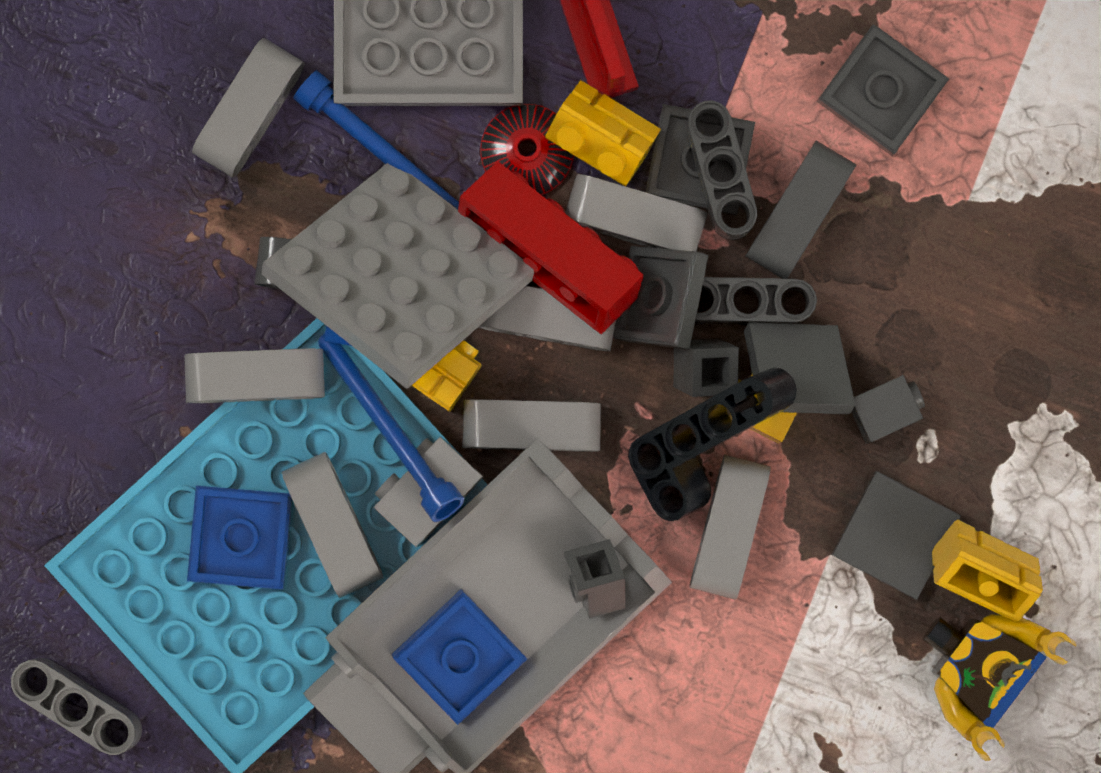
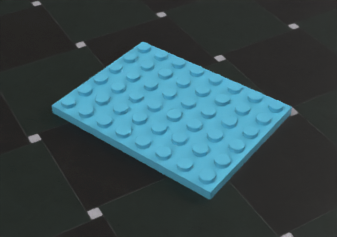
M316 318L283 349H321L318 340L325 333L326 325ZM341 344L415 448L426 438L434 443L441 437L457 452L381 368L353 346ZM324 353V398L224 402L44 565L231 773H243L314 708L303 693L335 664L331 657L337 653L325 637L488 485L481 479L464 498L462 506L454 514L444 519L419 547H415L373 508L380 501L375 492L393 473L401 479L408 470ZM326 452L384 577L339 598L292 500L285 587L283 590L187 581L196 485L289 493L281 472Z

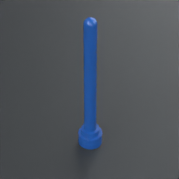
M316 70L304 81L293 97L307 111L313 109L316 113L323 111L385 165L388 163L397 169L412 174L458 209L459 202L345 105L335 104L334 90L330 87L332 82Z
M325 333L322 334L318 340L319 347L323 349V353L422 489L420 491L422 498L421 506L433 522H439L454 514L464 503V497L454 483L446 482L442 477H436L343 346L337 343L324 342Z

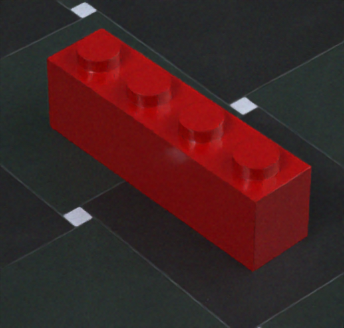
M497 161L460 196L458 213L464 217L467 216L487 231L491 238L499 244H504L521 257L524 263L534 269L533 282L602 335L638 298L644 274L638 270L635 263L626 256L618 255L602 243V240L595 231L588 227H582L566 215L559 203L550 198L546 199L534 190L519 172L510 171Z

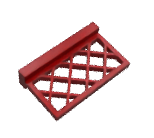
M559 0L587 84L597 89L601 95L605 94L610 98L638 90L639 86L610 0Z

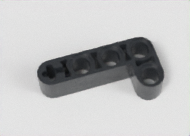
M773 367L744 379L642 435L631 443L628 450L631 468L653 510L659 517L667 521H676L703 508L709 502L711 486L697 456L790 407L796 398L797 388L794 379L787 371L782 368ZM763 391L766 399L758 403L754 395ZM726 408L730 411L732 420L728 416ZM691 428L695 432L696 438L694 437Z

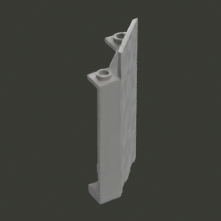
M537 438L325 637L337 651L331 657L335 664L303 694L379 773H409L425 757L442 773L448 768L454 773H470L672 582L631 539L615 519L580 484L562 462ZM610 539L625 577L626 608L589 618L582 601L575 603L568 581L570 571L564 557V552ZM462 589L526 656L527 660L457 725L393 659L391 654Z

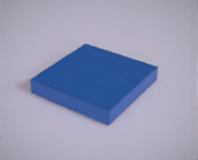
M196 485L187 581L283 590L285 587L292 511L291 495L289 493Z
M462 589L391 654L393 659L457 725L527 660L526 656Z

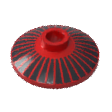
M523 104V106H511L497 114L486 127L481 140L480 154L485 172L498 161L510 171L519 172L528 181L529 185L541 195L547 194L558 187L567 177L572 167L574 155L545 138L556 113L540 105ZM524 140H530L535 143L536 151L531 156H523L518 151L519 144Z

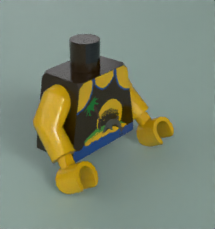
M990 614L981 621L971 618L961 632L941 617H938L923 637L925 642L943 655L932 669V673L938 678L935 682L934 691L944 718L967 741L972 742L973 748L984 761L991 760L982 749L984 742L993 739L998 741L1000 746L1005 747L1003 739L994 727L1044 660L1049 657L1057 664L1065 665L1068 661L1056 655V647L1061 642H1068L1076 647V642L1065 633L1059 631L1051 633L1049 629L1023 617L1020 621L1014 622L1002 615Z

